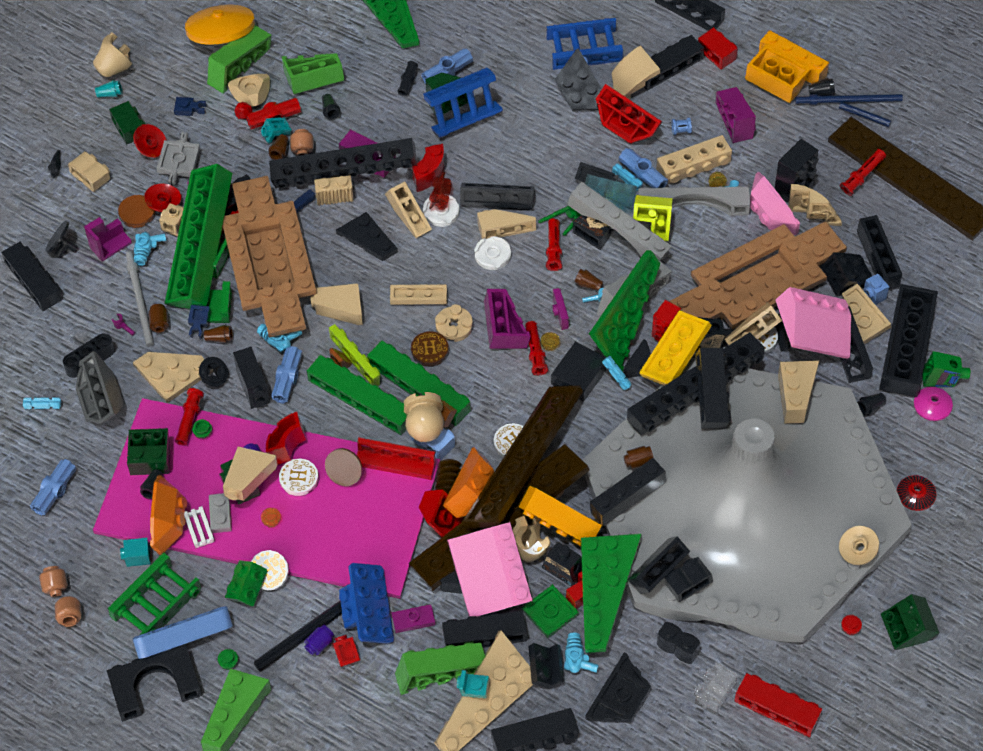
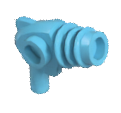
M147 232L136 234L134 262L138 266H144L151 248H156L157 242L166 241L165 233L150 236Z
M261 324L257 329L259 336L279 352L291 346L290 341L302 334V331H296L269 338L265 324Z
M568 634L564 669L577 673L582 668L597 673L599 665L589 662V656L584 655L580 634Z

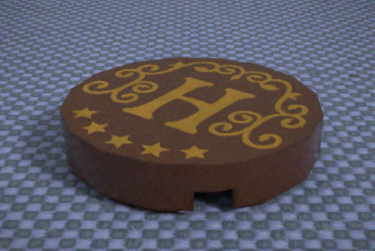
M427 331L420 333L411 343L413 359L423 366L432 367L439 365L448 356V342L442 334Z

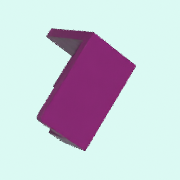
M99 217L84 226L89 247L101 262L132 244L131 239L124 232L122 222L118 218L105 226L104 221Z

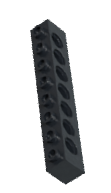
M407 138L270 160V178L275 188H286L289 185H304L308 182H314L315 179L350 175L351 177H356L364 173L374 174L377 171L383 170L392 171L396 168H411L417 165L416 148L413 139ZM396 154H400L399 157L393 158ZM378 157H382L381 160L375 161ZM360 160H364L363 163L358 164ZM346 162L345 166L340 167L342 163ZM329 165L327 169H322L324 166ZM311 168L309 172H304L306 169Z
M751 332L723 349V354L727 358V363L724 367L725 373L728 374V382L739 373H744L753 364L760 363L764 358L765 347ZM696 366L627 409V420L640 435L651 432L660 423L667 422L676 413L683 412L687 406L699 401L698 385H695L698 384Z

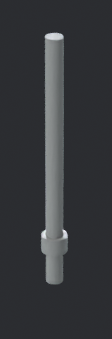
M129 251L126 252L128 263L126 267L128 274L131 276L146 346L151 347L154 343L139 282V269L137 263L134 262L133 252Z

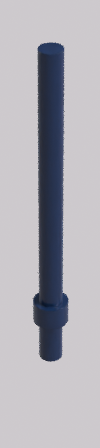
M810 94L809 96L795 97V104L902 101L903 95L817 96V94Z

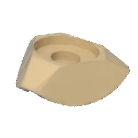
M268 74L243 76L230 81L228 87L233 97L239 103L246 102L251 106H257L262 104L267 98L270 77Z

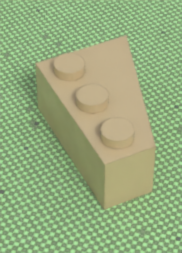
M819 361L780 362L778 380L784 423H804Z

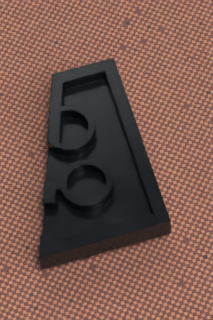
M367 212L336 229V234L348 238L354 245L358 244L366 252L381 261L398 253V248Z

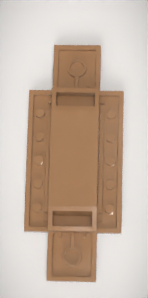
M268 176L233 183L232 187L239 213L224 216L223 229L242 309L246 311L262 307L269 338L305 330L306 326L299 298L315 295L317 292L294 202L289 201L275 204Z
M826 221L796 237L783 224L691 271V277L698 284V287L670 300V302L682 308V312L695 317L713 319L719 317L721 320L725 319L729 326L734 329L766 303H769L773 308L776 307L777 303L775 300L789 287L807 291L826 281L827 276L819 265L825 263L833 252H846L847 247ZM779 249L778 254L721 283L717 281Z

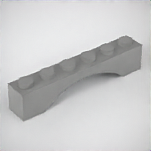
M582 181L571 193L567 203L568 206L581 215L597 219L615 229L631 243L641 257L646 250H652L661 262L668 255L671 248L669 243Z
M749 187L638 188V195L673 198L672 208L695 204L714 207L730 216L749 215Z

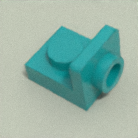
M285 117L266 118L261 128V134L267 143H272L274 136L281 134L290 135L292 131Z
M462 670L461 676L457 678V689H459L462 696L487 699L490 678L484 675L468 674L467 670Z

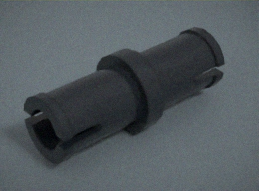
M408 61L405 72L401 75V83L397 92L402 96L408 95L411 84L415 81L414 76L418 64L414 61Z

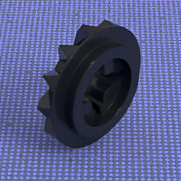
M208 357L198 367V375L208 387H218L227 380L228 368L220 358ZM209 368L211 370L218 368L215 372V375H212L210 377L208 376L210 373Z

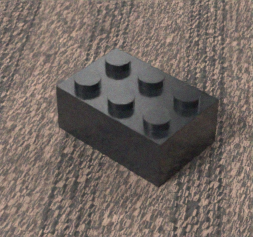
M800 139L778 161L774 189L787 203L789 202L791 184L812 188L815 183L814 175L817 171L816 164L819 160L817 158L819 150L803 139Z

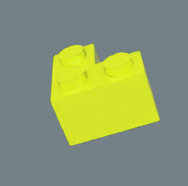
M636 195L633 218L636 221L652 222L651 231L664 241H669L673 198Z

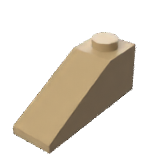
M406 182L391 188L385 193L393 210L415 238L432 230Z
M496 209L477 213V223L482 239H488L493 236L500 238L536 231V217Z
M766 303L729 334L725 341L730 345L749 332L758 339L779 324L782 319L773 307Z

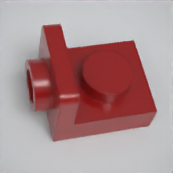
M347 635L335 638L336 642L332 643V647H334L340 667L360 660L353 637L347 638Z

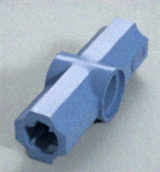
M467 48L460 50L452 56H444L439 60V64L421 74L422 79L426 84L425 79L441 72L455 76L456 71L473 62V57Z
M630 148L622 151L619 161L630 169L636 178L645 182L651 188L666 187L668 179L652 167L649 159L641 158Z
M290 346L286 348L282 363L277 367L276 382L271 395L272 399L277 403L284 404L288 402L292 387L297 382L298 367L302 357V350H299L297 347Z
M61 460L50 476L47 475L43 479L39 493L30 504L31 509L41 516L46 515L55 500L60 499L64 495L67 487L66 484L76 471V466L71 461Z

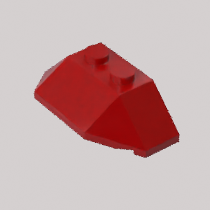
M607 84L604 85L596 98L602 125L630 144L652 137L662 123L657 117Z

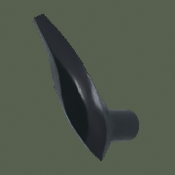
M61 150L56 151L48 166L50 175L53 178L57 176L60 170Z

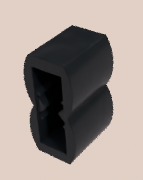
M699 557L686 560L682 567L673 569L664 578L666 586L678 602L689 598L695 592L704 589L713 582L711 572Z
M665 622L658 632L657 645L660 649L674 654L684 663H693L700 650V641L697 637L690 633L682 632L677 625L670 622Z

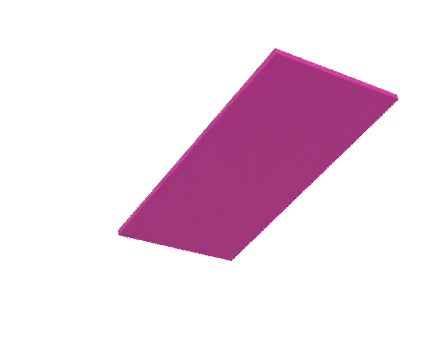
M142 398L130 430L168 428L169 474H163V477L186 498L187 507L185 512L189 513L192 509L198 510V507H203L210 527L209 495L224 493V484L219 476V473H221L220 465L234 458L237 447L243 448L250 443L259 445L261 451L266 453L267 437L269 433L272 434L277 426L200 410L194 417L193 425L196 421L204 419L211 424L212 432L206 438H198L191 429L187 445L182 446L178 445L175 439L184 413L183 406ZM305 432L306 440L294 448L291 460L305 459L315 465L318 470L319 480L314 490L312 489L308 494L302 496H294L285 492L280 485L279 473L287 462L279 464L258 486L259 496L239 505L236 500L229 499L231 531L212 533L213 543L195 548L185 520L183 534L168 548L173 551L238 564L239 560L251 562L258 553L271 550L285 557L289 565V575L342 587L350 584L348 566L351 563L381 565L384 570L387 596L401 599L410 568L409 562L412 561L424 520L418 507L424 492L433 489L440 459L436 458L432 480L362 467L361 478L355 484L341 486L334 483L327 475L325 460L329 453L339 448L348 449L357 455V442ZM127 437L94 525L93 533L122 540L148 538L150 545L152 538L150 533L152 499H147L140 493V486L149 475H130L127 466ZM200 514L197 517L205 540H207L209 537ZM191 517L190 521L198 542H201L194 518Z

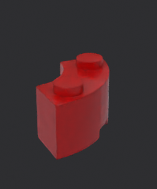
M443 144L425 147L423 159L417 165L412 166V176L417 192L426 190L434 185L440 174L443 173Z
M297 412L281 419L272 434L269 433L267 437L266 453L276 455L277 465L291 461V454L294 448L306 440L303 424Z

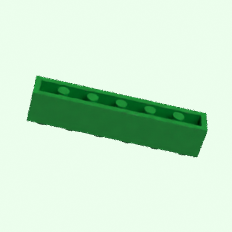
M381 340L367 355L369 364L372 367H376L381 375L408 394L416 393V397L425 396V392L439 395L441 400L457 410L451 421V424L457 426L471 411L470 400L467 396L459 394L451 385L440 381L438 376L430 374L422 365L414 363L406 354L398 352L392 344H387Z
M319 355L308 368L307 377L309 382L402 436L406 431L407 415L404 412V403L397 400L394 395L383 392L377 385H371L363 377L354 375L346 367H341L331 358H325L322 355Z

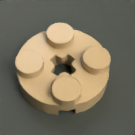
M455 304L441 310L435 317L436 332L442 334L447 341L450 339L454 340V342H459L471 334L473 327L472 316L466 309L461 308L460 305ZM455 321L457 322L458 326H450L451 322Z

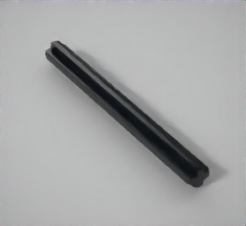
M341 601L335 603L254 661L256 669L262 671L303 642L317 627L327 625L341 615Z

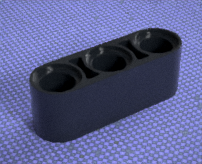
M106 333L99 334L67 354L63 358L66 374L71 378H76L80 369L79 361L93 351L103 361L111 357L115 352L111 336Z

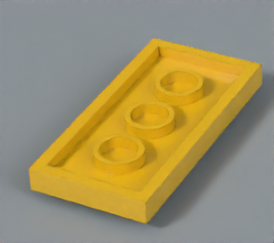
M679 310L639 372L640 375L664 386L679 377L711 328L710 322Z

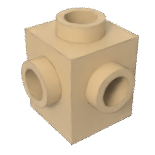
M170 203L162 211L161 218L159 219L162 231L178 236L183 213L182 206Z

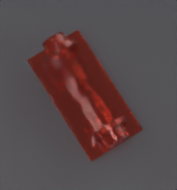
M445 172L433 181L432 187L434 189L429 197L431 201L429 209L435 205L439 210H444L448 206L449 196L447 195L451 192L452 182L449 178H444Z

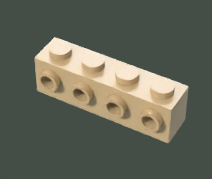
M721 135L657 158L656 170L668 179V184L676 183L684 178L693 177L698 173L731 162L732 150L724 136Z

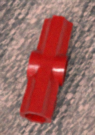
M297 98L278 104L276 102H269L264 105L263 109L247 114L246 120L249 128L252 130L263 126L266 118H286L301 113V107Z

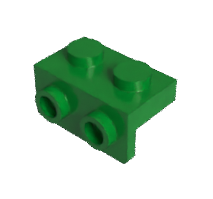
M239 560L234 569L232 580L227 587L225 598L231 601L242 602L248 606H254L267 569L254 562Z

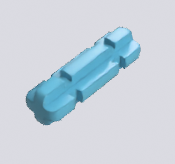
M618 163L613 166L612 172L618 175L624 182L632 185V188L637 191L638 188H642L643 182L625 168L623 169V166Z
M606 357L602 361L604 366L609 368V372L619 382L623 390L628 389L631 386V382L628 378H625V374L618 365L614 364L615 362L612 357Z
M25 397L23 399V407L25 409H32V407L34 409H50V407L59 409L61 408V398L34 397L32 399V397Z

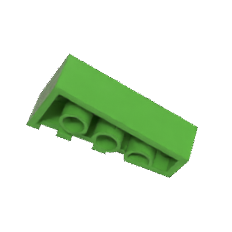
M255 25L252 31L244 37L231 41L217 52L212 53L208 59L207 84L224 94L227 91L226 86H228L230 81L237 79L241 72L245 73L249 70L252 61L256 63L270 49L271 34Z
M469 642L461 646L448 645L439 649L428 648L424 651L415 652L411 650L403 653L395 672L400 694H407V689L417 687L418 691L426 689L427 685L435 682L438 685L446 684L454 677L457 680L458 676H461L462 670H467L468 674H474L485 658L482 644Z
M234 669L229 670L201 740L203 751H228L242 728L246 727L255 710H258L262 700L270 693L271 685L269 679Z

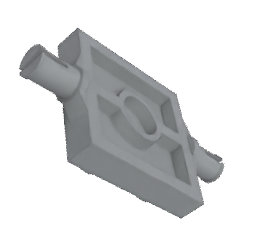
M184 132L181 133L180 140H164L157 165V173L169 174L168 183L170 185L176 184L177 176L190 177L191 170H194L196 167L200 144L187 142L189 136L187 132L185 134Z

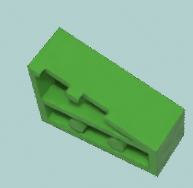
M337 53L318 54L312 58H304L303 55H299L298 58L287 59V56H281L284 74L293 94L344 81L342 64Z

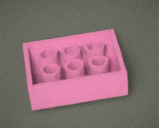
M789 287L775 300L792 347L845 359L850 357L851 313L846 300Z
M510 522L447 540L469 617H478L532 601Z

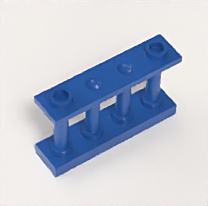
M616 18L546 26L547 40H554L556 53H552L553 70L562 69L575 50L578 48L580 50L578 36L588 35L591 48L582 49L580 52L587 58L588 66L620 62L623 59L622 45H615L612 32H616ZM605 33L608 46L598 47L595 34ZM571 37L573 51L563 52L560 39Z
M488 67L423 94L424 100L431 107L434 106L438 124L432 126L431 129L438 137L447 136L453 131L503 111L502 107L492 100L489 84L496 81V77ZM482 87L486 104L477 108L473 91ZM466 93L470 111L461 114L457 97ZM450 100L454 118L445 121L441 104Z

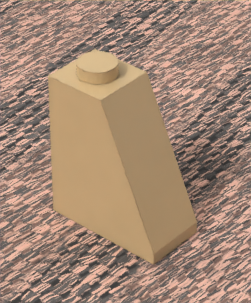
M358 283L316 288L317 294L310 296L311 307H315L317 315L363 325Z
M237 447L223 485L225 497L231 500L238 499L244 501L276 469V455Z

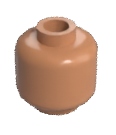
M306 129L296 130L290 137L291 151L297 154V156L311 153L314 150L313 135Z
M59 566L44 568L39 576L42 592L50 594L51 597L62 595V591L68 587L65 571L60 569Z
M62 597L55 603V619L59 624L71 627L81 620V603L75 597Z

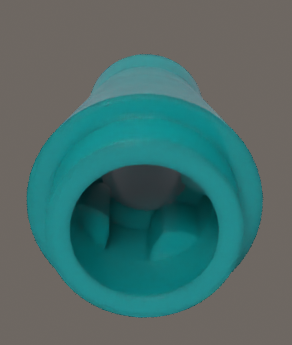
M112 80L99 87H95L97 98L119 97V95L123 94L122 85L119 80Z

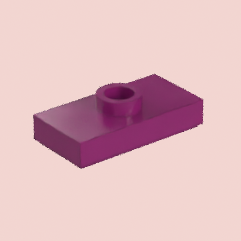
M556 288L553 289V314L558 316L561 330H565L569 327V317L561 289Z
M431 604L391 612L395 633L435 625Z

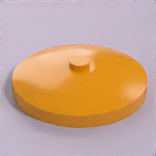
M225 4L212 6L200 10L188 18L185 23L186 35L190 40L200 44L228 43L240 39L251 32L255 26V18L249 8L241 5Z

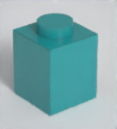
M148 538L123 540L124 548H120L121 560H125L127 567L151 564Z

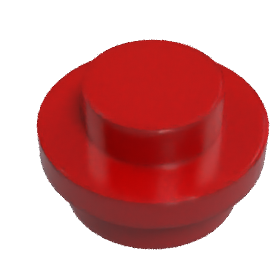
M240 102L235 106L234 113L237 118L246 119V115L252 113V107L246 102Z
M847 615L842 619L841 627L846 634L854 635L861 630L862 622L855 615Z

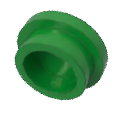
M200 419L195 422L192 431L196 437L206 438L211 434L212 426L208 421Z
M225 649L218 655V664L224 669H232L238 663V655L234 650Z

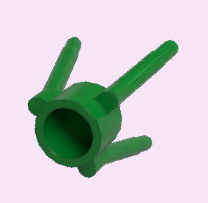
M567 206L538 220V223L566 213L570 219L574 218V220L581 216V214ZM573 222L563 232V236L573 228Z

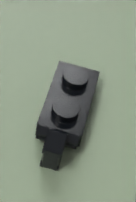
M580 162L575 176L576 180L608 191H614L615 187L625 190L627 184L619 181V176L615 173Z

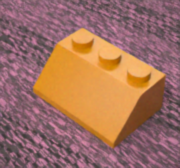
M766 44L747 64L745 80L791 103L802 89L811 71V67Z

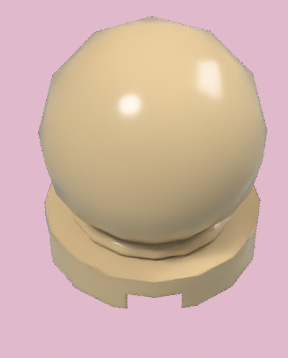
M425 392V396L416 397L415 393L404 400V412L407 415L405 426L409 435L416 441L430 442L437 439L442 433L444 418L441 413L443 403L439 395Z

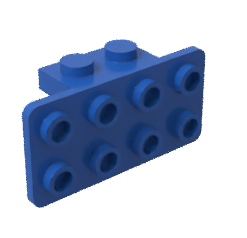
M351 563L348 566L350 584L339 590L344 628L352 629L357 626L358 638L361 642L392 643L394 636L383 567L381 565Z

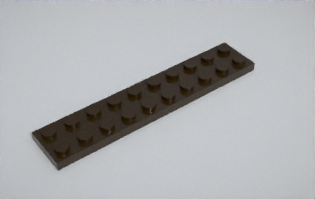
M852 116L829 136L828 142L861 165L877 149H881L886 154V158L871 172L973 241L983 231V205Z
M555 386L547 389L462 521L465 528H491L500 525L583 393L581 386Z
M566 444L562 445L536 466L500 525L510 522L513 530L516 526L515 519L525 516V519L529 518L523 514L524 510L519 508L529 486L537 488L555 498L590 471L588 465ZM460 523L409 562V565L427 586L434 591L441 585L440 580L456 570L447 540L487 528H465L464 524Z

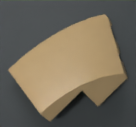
M641 45L625 56L612 71L613 88L628 99H631L632 93L646 86L645 82L660 74L659 67Z
M791 184L788 207L792 212H806L807 219H825L829 226H842L840 217L823 195L806 186Z

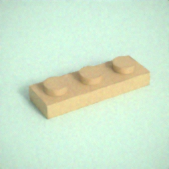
M447 284L390 285V305L447 304Z

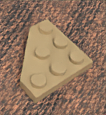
M147 352L135 360L133 366L165 402L169 403L202 380L198 375V367L204 358L201 355Z

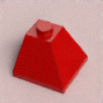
M444 490L425 491L418 508L426 522L443 537L458 526L463 517L456 518L443 506L448 496Z

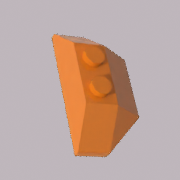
M475 447L471 449L443 504L456 518L464 517L468 514L494 473V469L488 459Z
M161 475L157 476V479L154 481L150 515V533L152 537L150 546L159 555L165 552L183 534V526L185 525L184 513L187 507L186 498Z

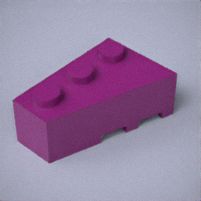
M737 87L717 91L715 103L732 143L753 139L754 131H756V116L744 99L743 94Z
M487 289L484 307L489 348H527L530 334L524 328L523 320L518 316L515 310L516 307L507 290Z

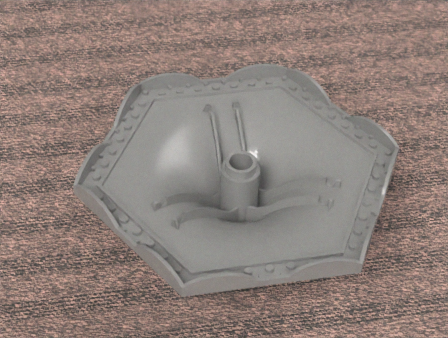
M696 358L690 359L681 375L696 366ZM747 369L744 373H739L733 377L726 385V392H729L730 395L727 405L728 410L731 412V421L724 429H701L699 401L693 402L683 412L676 413L667 422L660 423L654 430L640 435L626 418L583 459L590 469L585 474V478L592 499L636 470H631L630 466L626 467L623 456L626 455L627 450L641 446H650L654 459L666 471L665 484L605 525L609 536L642 534L630 576L668 538L676 536L679 537L690 552L674 569L682 567L684 562L690 558L699 557L712 574L713 582L681 602H678L666 586L665 579L650 593L640 594L628 581L626 591L635 608L666 619L679 621L708 620L732 625L748 634L768 640L804 642L810 638L832 616L852 589L868 573L875 570L892 554L910 532L912 526L851 388L814 381L804 423H784L778 374ZM855 526H865L872 529L879 539L877 555L873 560L864 565L848 563L839 551V542L842 535L848 529ZM860 545L858 550L861 551L864 545Z

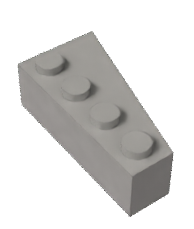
M659 261L661 264L654 284L650 285L647 293L650 298L668 284L672 272L661 261ZM629 274L618 278L616 282L611 285L608 284L603 288V294L597 311L599 317L603 314Z

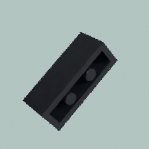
M678 536L668 538L628 578L629 582L640 594L650 593L690 550Z

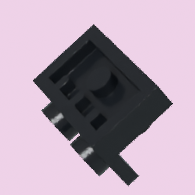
M536 643L529 645L532 684L551 689L563 683L560 645L555 644L550 648Z

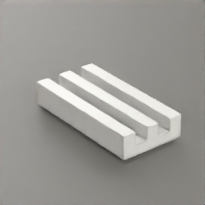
M202 506L198 507V510L192 509L191 512L187 513L186 511L184 513L195 548L214 542ZM201 514L209 537L207 540H205L197 515ZM191 517L194 518L201 542H198L190 521Z

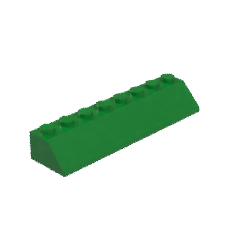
M219 164L191 170L165 305L190 309L191 305L207 306L214 271L213 263L217 256L232 179V172Z

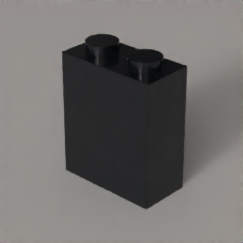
M575 341L552 372L551 385L554 387L581 386L583 393L579 399L584 402L608 369L602 362L606 357Z
M252 347L233 352L236 371L250 408H260L268 404L269 398L266 382Z

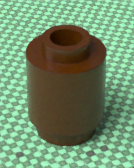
M153 304L148 312L150 329L161 333L169 327L167 309L163 304Z
M641 446L627 450L626 455L623 456L626 467L630 466L631 470L639 468L654 458L650 446Z

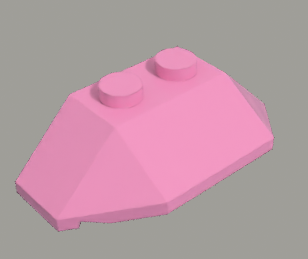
M757 172L750 195L751 210L757 213L761 223L766 225L769 230L785 224L793 235H797L800 222L794 217L793 212L765 176Z

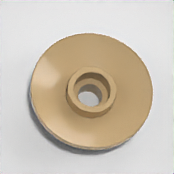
M855 526L848 529L842 535L839 542L841 556L845 561L853 565H864L875 558L879 550L878 536L872 529L865 526ZM864 545V548L859 551L858 547Z

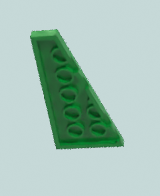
M363 0L402 49L419 45L418 35L406 0Z
M652 250L644 252L589 332L590 337L604 356H611L615 362L614 364H617L622 372L624 366H622L623 361L630 352L628 349L630 341L635 338L643 315V304L649 298L647 294L649 287L654 284L661 264Z
M642 534L581 538L586 653L607 651L615 619L618 616L620 603L623 600Z

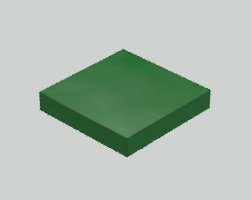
M553 584L522 607L523 613L547 638H550L579 615V611Z

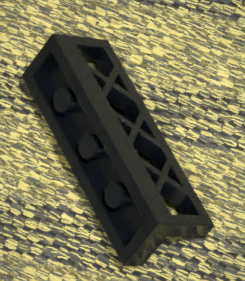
M655 0V3L707 31L713 27L717 29L724 21L725 8L710 0ZM683 4L686 6V9H679L676 5ZM698 12L701 16L694 17L691 13ZM713 20L715 23L713 24V26L707 24L705 21Z
M462 183L460 187V205L533 209L535 187Z
M848 306L851 313L850 353L854 354L855 358L853 361L839 358L848 382L852 383L871 379L873 367L851 308ZM854 367L860 370L861 374L852 376L850 370Z

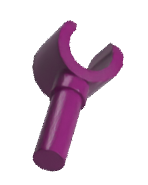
M117 314L119 320L115 321L112 319L114 327L117 329L123 328L134 336L136 332L125 324L121 314Z

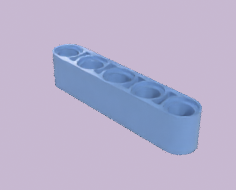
M224 606L138 635L132 639L138 659L226 630L231 628L233 624L228 608Z

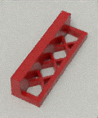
M358 437L357 456L362 463V467L432 480L436 465L434 451Z

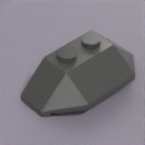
M93 351L79 361L80 369L77 375L76 392L85 420L102 425L114 417L124 403L114 373L100 356Z

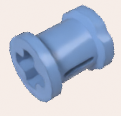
M690 117L686 120H671L673 135L682 132L692 133Z

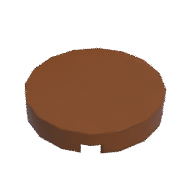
M132 195L125 198L118 208L119 218L126 226L132 228L145 226L155 216V210L147 206L143 195Z

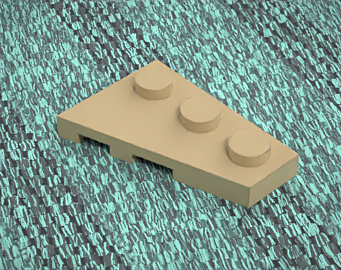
M858 284L842 293V298L846 300L851 308L864 344L891 328V323Z

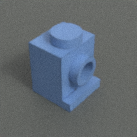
M876 274L866 279L863 291L876 305L886 300L889 286L879 274Z

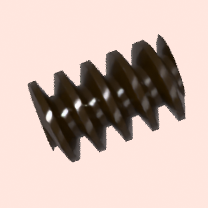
M445 459L438 463L435 490H444L449 494L461 470L462 464L459 461Z

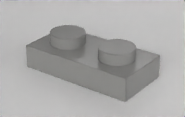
M224 493L209 495L211 533L231 531L229 498L225 497Z

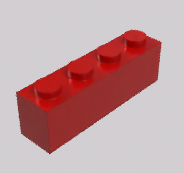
M748 673L744 676L734 702L809 738L822 713V708L816 703L807 702L795 693H788L778 685L769 684L759 676Z

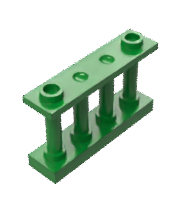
M163 552L107 608L110 618L117 622L120 618L124 617L142 631L140 635L164 627L191 598H195L199 594L201 589L199 579L195 577L191 583L186 581L171 569L170 557ZM162 576H168L184 590L175 597L157 583ZM153 589L170 604L163 611L159 610L143 597L148 590ZM134 604H140L156 618L149 625H146L129 611Z

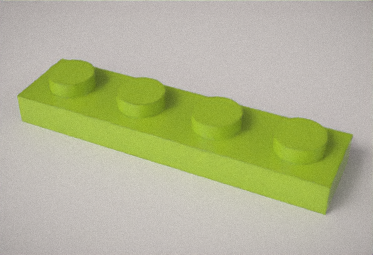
M335 324L329 327L330 339L351 361L361 375L371 385L380 386V372L376 367H372L369 364L366 355H361L357 345L353 341L350 342L343 329H339Z

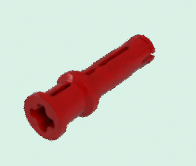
M877 149L857 171L851 172L850 177L845 182L840 183L841 190L848 196H852L853 191L859 185H863L866 176L886 158L884 151Z
M556 218L548 221V248L546 249L548 261L546 262V268L550 271H558L563 266L559 234L560 221Z
M529 321L525 324V328L530 334L529 360L532 362L531 371L533 375H544L548 372V366L545 364L546 354L541 349L537 323Z
M189 388L187 390L188 397L183 404L184 413L175 439L178 445H187L194 417L200 411L199 404L204 397V393L196 388Z

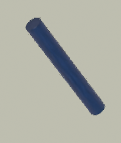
M841 102L839 105L841 110L889 127L891 124L889 119Z

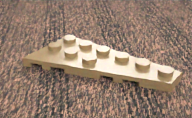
M498 631L493 644L489 647L485 658L474 673V675L489 676L490 682L487 699L461 697L452 715L446 721L434 742L440 751H459L533 685L529 664L502 631Z

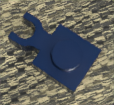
M176 97L174 114L179 116H192L193 112L205 114V108L200 107H206V101L195 102L194 98Z
M191 305L188 324L193 326L189 330L190 338H193L195 331H199L198 337L202 339V326L208 327L210 307Z

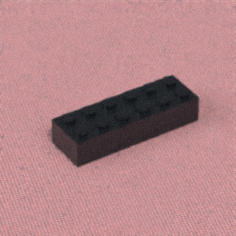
M900 284L879 390L913 397L918 396L938 291Z

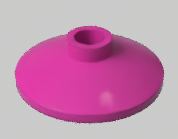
M926 387L918 392V396L914 398V408L924 419L939 421L949 416L953 408V402L950 395L943 389Z

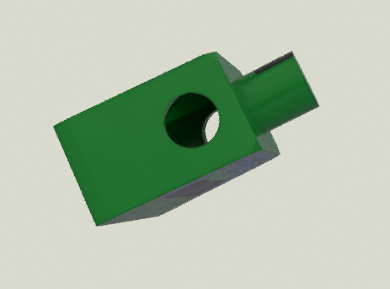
M933 351L923 368V387H955L960 378H970L971 370L970 368L962 367L960 357Z

